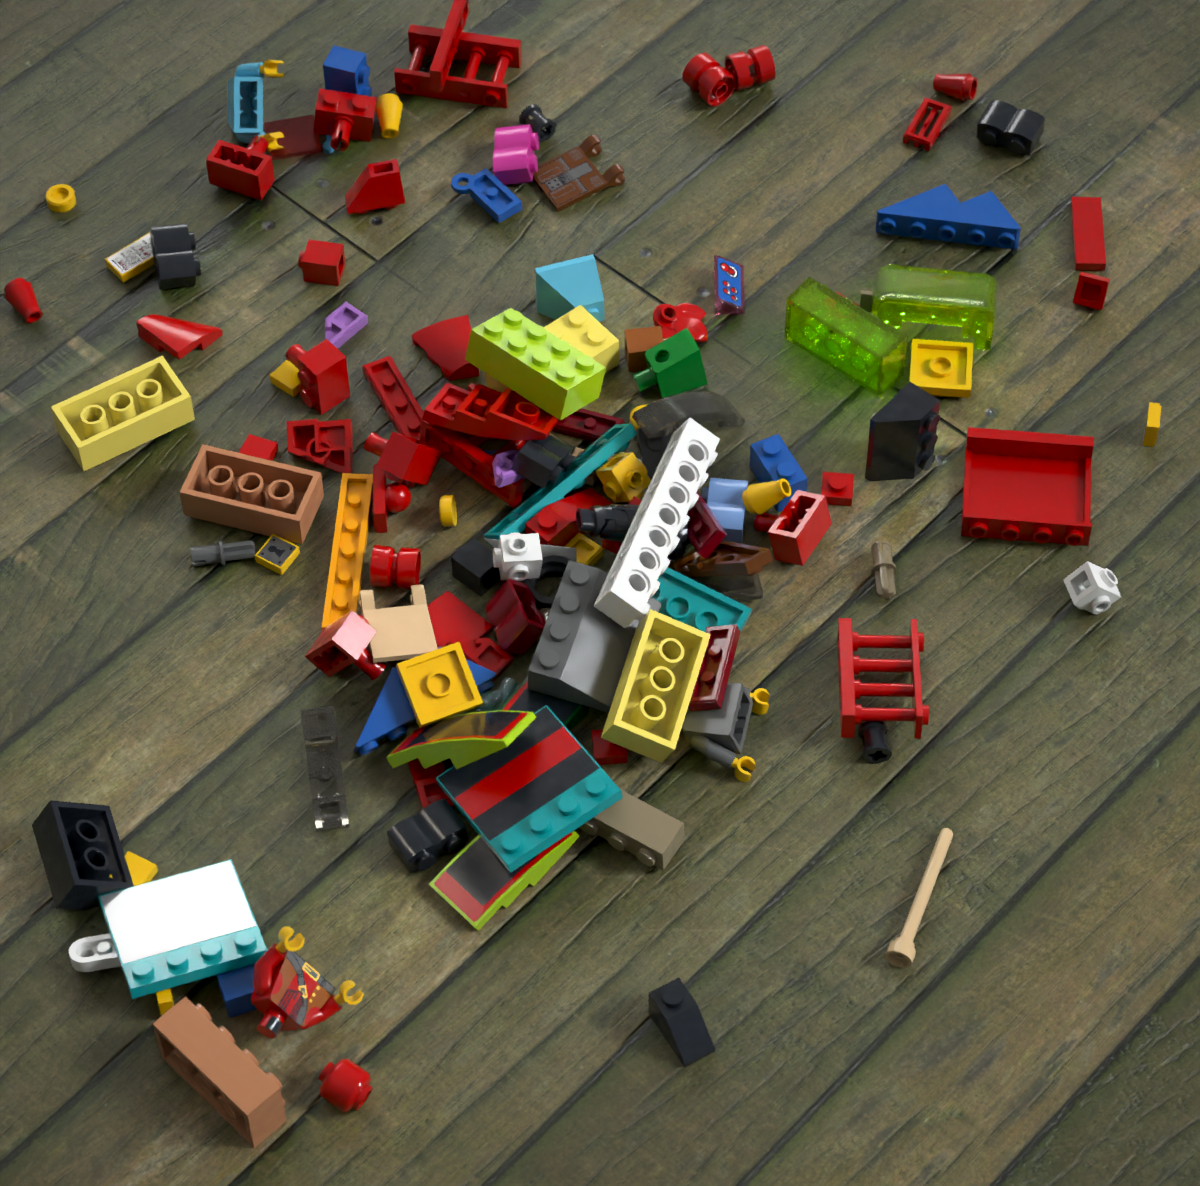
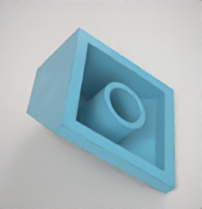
M593 254L535 268L536 309L538 313L557 320L581 305L597 321L605 320L604 297Z

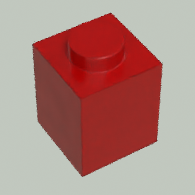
M309 239L305 251L300 252L298 267L303 271L304 281L339 286L346 265L344 244Z

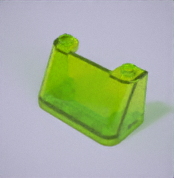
M896 264L882 266L878 269L876 276L869 337L884 339L886 331L894 326V330L901 331L902 321L962 327L961 337L968 338L969 334L975 339L976 349L991 350L996 311L997 281L985 273Z

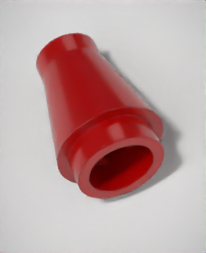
M937 73L933 81L934 91L942 92L963 102L973 100L978 87L977 78L972 77L970 73Z
M16 278L5 286V299L25 318L27 323L36 322L42 317L43 313L39 308L30 282L24 278Z

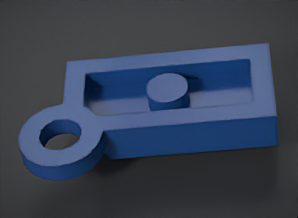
M487 168L473 176L467 173H459L451 180L454 192L458 194L470 193V196L498 223L522 210V201ZM461 181H465L468 183L465 186L458 185V183Z

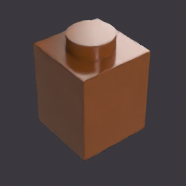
M661 326L624 330V350L629 373L647 369L645 352L668 339V337L663 338Z

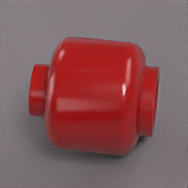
M347 1058L340 1060L336 1065L329 1062L318 1077V1080L322 1082L320 1096L341 1112H348L352 1109L358 1111L373 1090V1087L370 1086V1074Z

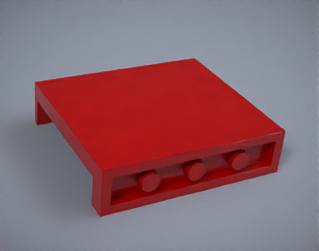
M968 427L965 446L961 536L1089 546L1092 530L1090 507L1091 462L1094 437Z

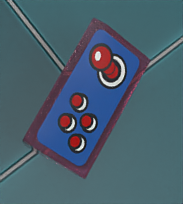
M714 255V314H745L744 265Z

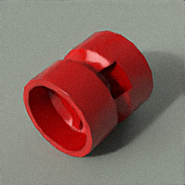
M766 45L750 48L747 54L740 51L725 56V69L736 79L734 91L752 87L753 82L757 85L770 82L776 77L774 60Z
M700 53L694 56L687 63L682 73L684 83L693 91L699 93V96L711 106H718L724 103L731 96L736 86L735 77L724 67H721L707 53Z
M374 546L370 566V583L372 587L386 588L395 582L399 589L411 590V585H419L421 571L420 548L402 547L396 553L394 548L390 546Z

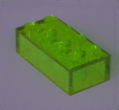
M808 277L787 297L785 339L879 397L885 395L903 377L907 336L898 328L888 325L878 319L873 313L865 311L855 305L850 299L842 297L829 289L825 284L819 283L811 277Z

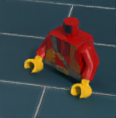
M288 926L283 927L279 931L278 938L280 942L278 944L274 943L254 966V991L251 996V1002L264 1014L257 1026V1030L265 1037L271 1039L277 1036L280 1029L286 1032L311 1028L340 1011L343 1003L356 1005L363 999L362 991H357L354 995L347 996V991L356 985L351 980L344 981L340 985L339 994L335 996L333 993L336 988L295 952L303 947L305 939L298 933L291 941H288L294 933V930Z

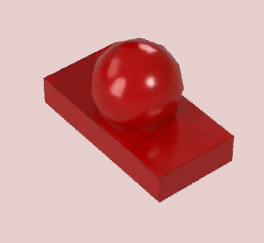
M374 464V529L376 533H387V510L393 513L404 511L409 507L412 496L408 487L403 483L393 482L387 485V478L384 476L386 471L376 466L377 464Z

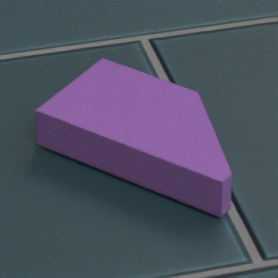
M344 302L325 318L326 339L338 349L368 324V316L348 302Z
M516 449L497 454L492 462L495 485L498 488L515 483L521 478L523 480L527 479L511 470L519 453Z

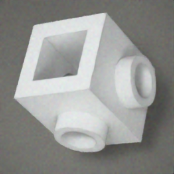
M510 533L508 535H500L498 548H493L494 568L499 567L501 580H508L509 578L515 581H522L540 577L543 559L539 534Z
M1088 561L1063 579L1073 604L1081 610L1084 609L1096 615L1108 610L1111 604L1121 598L1116 586L1118 580L1114 573L1108 568L1103 569Z

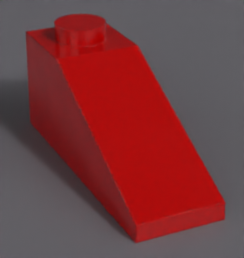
M586 489L544 507L525 524V534L538 533L540 544L565 547L579 532L583 535L586 533L579 531L577 528L575 516L578 508L589 510L591 506H606L613 503L594 489Z

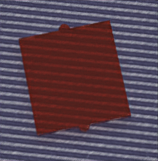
M314 115L264 122L266 134L281 132L284 135L282 138H277V144L284 148L270 151L272 160L322 152L319 141L321 134L313 133Z

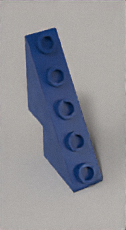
M946 184L878 210L875 228L876 233L1004 249L1018 248L1021 227L992 191L960 203Z
M466 659L479 694L482 695L494 688L492 680L496 673ZM392 667L353 753L359 752L361 756H364L379 747L377 742L386 737L390 741L395 740L408 732L406 727L417 722L396 668Z

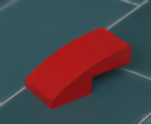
M418 758L407 762L422 809L441 799H446L451 807L455 806L436 781V777L446 771L443 761L424 769Z

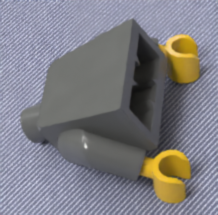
M728 682L721 709L690 711L688 708L681 731H683L696 751L726 768L732 766L735 768V777L741 782H748L751 774L748 771H744L741 767L754 771L755 761L749 756H744L740 759L735 756L736 754H742L751 710L758 715L766 714L769 708L767 703L769 693L763 688L756 689L754 693H751L750 688L744 687L742 683L734 684Z

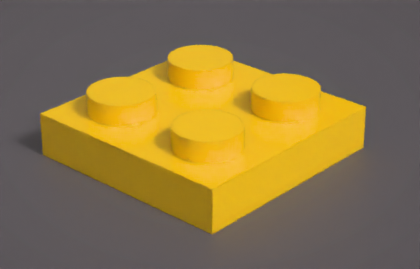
M912 339L909 382H912L930 395L970 398L973 343Z
M459 642L397 663L396 665L419 728L474 709L483 704Z

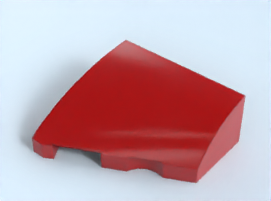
M158 314L147 315L136 321L139 338L158 352L165 349L178 360L182 359L196 347H199L201 350L206 349L223 335L222 329Z
M468 315L437 322L412 334L413 344L415 346L419 345L427 353V359L433 365L439 366L441 373L449 381L479 376V368L465 360L471 333Z
M318 419L287 421V442L290 454L339 473H353V427L351 419L321 422Z

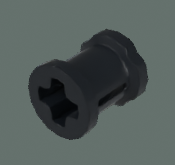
M529 105L520 114L519 123L521 125L530 124L532 132L538 134L539 142L548 140L555 133L556 123L552 119H547L542 114V109L538 105Z
M866 721L862 723L857 730L859 737L863 740L864 750L862 751V759L869 764H878L889 760L892 756V750L886 741L885 735L888 731L886 723L883 721Z

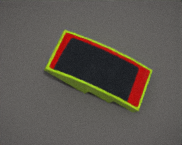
M498 710L472 712L449 717L424 727L416 728L386 758L392 768L418 758L424 769L450 758L455 768L458 769L508 747L536 716L533 712Z
M572 831L511 873L480 835H478L450 861L429 885L479 931L501 906L507 909L529 883L535 886L579 838V835Z

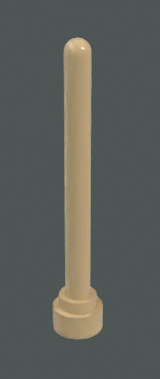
M943 828L940 831L901 935L891 941L888 946L885 958L896 967L909 968L916 955L913 940L953 837V832L949 828Z

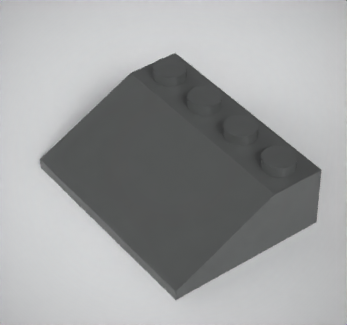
M571 560L568 561L528 670V689L609 713L637 624L640 621L635 619L629 626L624 628L594 607L595 601L607 578V572ZM651 597L647 602L650 605L649 610L659 612L661 602Z

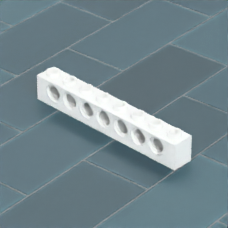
M688 418L672 434L594 604L595 608L624 628L629 626L635 619L641 621L650 608L647 602L660 586V582L657 579L667 569L670 563L667 557L680 541V538L677 537L678 532L685 527L689 520V516L686 514L697 502L699 495L696 492L708 478L706 469L712 465L718 455L715 449L720 439L692 418Z

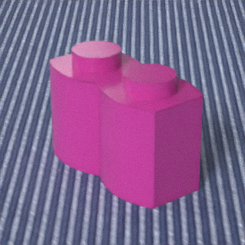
M530 124L496 128L494 135L495 150L493 153L494 176L504 185L532 182L533 173L538 172L537 157L534 155V152L539 150L538 134L532 132Z

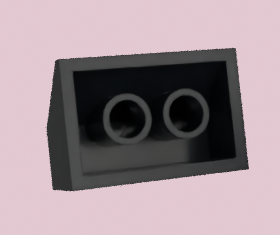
M909 382L870 419L865 472L867 480L914 479L922 470L926 471L932 466L935 460L934 448L938 439L936 431L940 420V400L912 382Z
M50 800L32 823L55 907L57 909L88 910L100 905L98 896L133 887L134 885L110 806Z

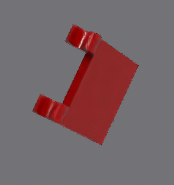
M448 590L427 606L437 648L439 646L445 647L449 639L475 641V638H484L493 631V627L489 622Z

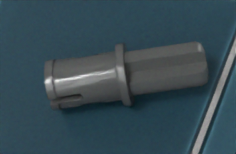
M219 540L217 544L191 546L193 567L222 563V566L226 565L225 561L254 558L256 554L255 544L251 540L223 544V540Z

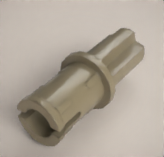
M877 541L871 546L873 555L871 574L875 578L877 596L890 600L891 596L896 594L894 575L897 572V568L892 561L891 544L888 541H882V551H880L879 542Z

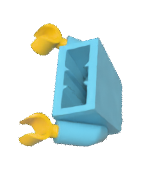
M265 60L264 63L241 64L236 68L235 76L229 79L227 83V119L232 131L236 133V138L241 142L250 143L253 136L257 135L259 139L263 137L269 144L267 151L284 148L277 144V138L284 137L283 133L265 134L263 132V77L282 78L284 74L277 73L278 64H284L281 60Z

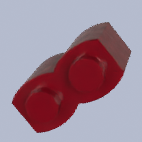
M508 578L485 605L488 616L487 620L495 628L498 638L497 642L504 651L523 656L541 636L546 622L536 607L533 593L526 584Z

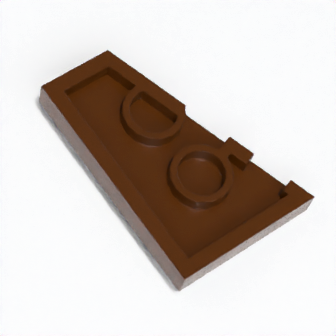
M722 540L707 559L694 550L670 563L668 568L686 577L752 576L760 573L763 570V566L774 560L768 548Z

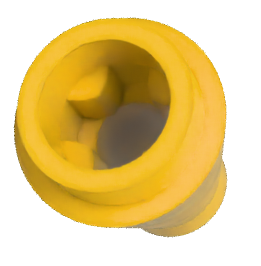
M395 94L380 95L376 102L375 111L381 127V135L388 139L399 135L403 104Z
M784 478L776 481L750 484L742 493L743 504L751 514H763L784 498L791 495V487Z

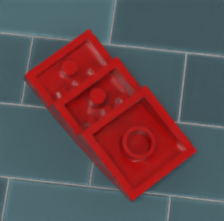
M446 383L425 408L422 418L424 421L454 431L508 440H545L559 421L556 417L508 387L502 393L479 383L471 392Z

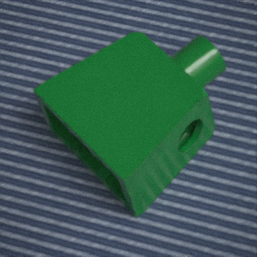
M688 328L647 350L644 356L648 368L632 375L639 392L655 385L662 398H668L708 384L700 349Z

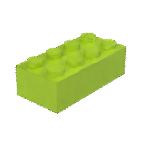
M512 308L471 329L465 357L466 361L560 421L599 398L606 367L596 362L592 357L580 352L568 342L561 340L544 327L537 325Z

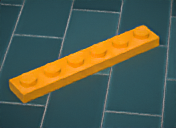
M342 473L322 631L325 627L350 611L358 614L359 593L361 591L373 498V474Z

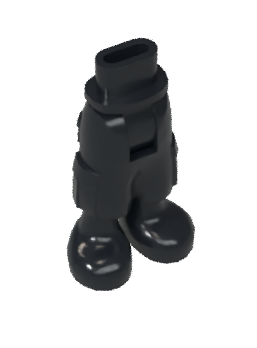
M640 505L591 506L589 510L578 508L575 516L577 528L579 531L589 532L591 537L599 535L601 539L623 543ZM687 524L678 532L677 537L680 538V541L676 548L668 555V558L671 560H678L685 553L688 537Z

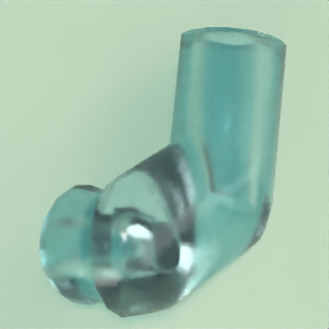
M504 678L498 690L480 694L483 704L476 707L475 710L478 712L498 711L516 690L518 683L512 678Z

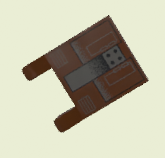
M590 135L578 147L538 166V172L533 173V181L557 212L607 187L619 186L625 182V177L623 176L624 169L621 165L614 164L601 175L588 158L597 156L602 152V148L599 145L601 140L597 135Z

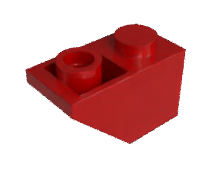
M397 159L367 165L345 195L348 214H365L373 209H391L399 206V204L406 203Z

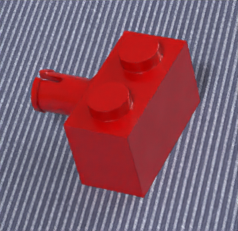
M319 88L313 133L332 136L330 146L336 151L339 142H341L340 151L347 150L349 139L371 142L377 97Z
M257 135L253 136L247 148L219 140L206 158L209 184L262 200L275 181L272 157L264 154L269 148L267 140L263 137L259 139Z
M326 339L307 352L299 344H294L287 350L285 354L286 359L299 370L297 374L302 389L300 396L308 407L315 408L322 415L350 397L346 356L330 341Z
M373 432L367 437L364 444V450L380 457L376 466L386 471L384 475L386 478L414 487L415 483L428 484L443 452L417 438L392 432L389 440Z
M801 490L795 492L780 515L764 512L763 514L756 515L754 520L756 531L768 533L775 560L800 566L805 564L832 524L826 497Z
M353 611L325 627L305 655V658L328 677L353 663L374 681L386 668L384 662L373 663L371 652L366 649L377 631L369 625L366 618Z

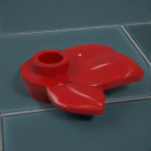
M681 303L677 306L660 304L655 308L652 315L654 326H661L663 338H670L683 329L688 328L695 342H706L708 339L706 327L701 321L706 315L702 308L690 303Z

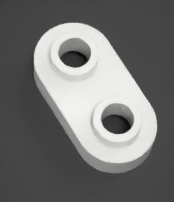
M110 933L81 938L75 941L69 948L71 965L77 971L91 972L121 966Z

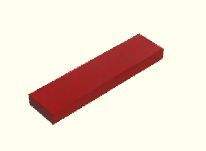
M468 0L453 1L429 70L431 91L441 92L443 90L469 14Z
M391 356L363 365V374L396 431L420 440L424 412Z

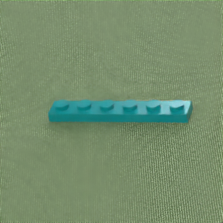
M615 424L574 459L569 470L566 473H562L555 485L550 483L545 489L540 487L483 535L484 538L499 540L500 535L521 533L525 529V524L544 507L564 499L563 496L569 491L583 486L587 481L585 478L589 474L598 470L613 454L622 452L630 445L629 441L637 435L632 424Z

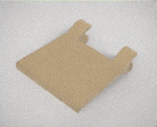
M411 585V605L375 609L372 590L360 591V611L363 617L368 620L369 625L377 631L369 642L373 663L411 659L438 649L426 603L424 585Z

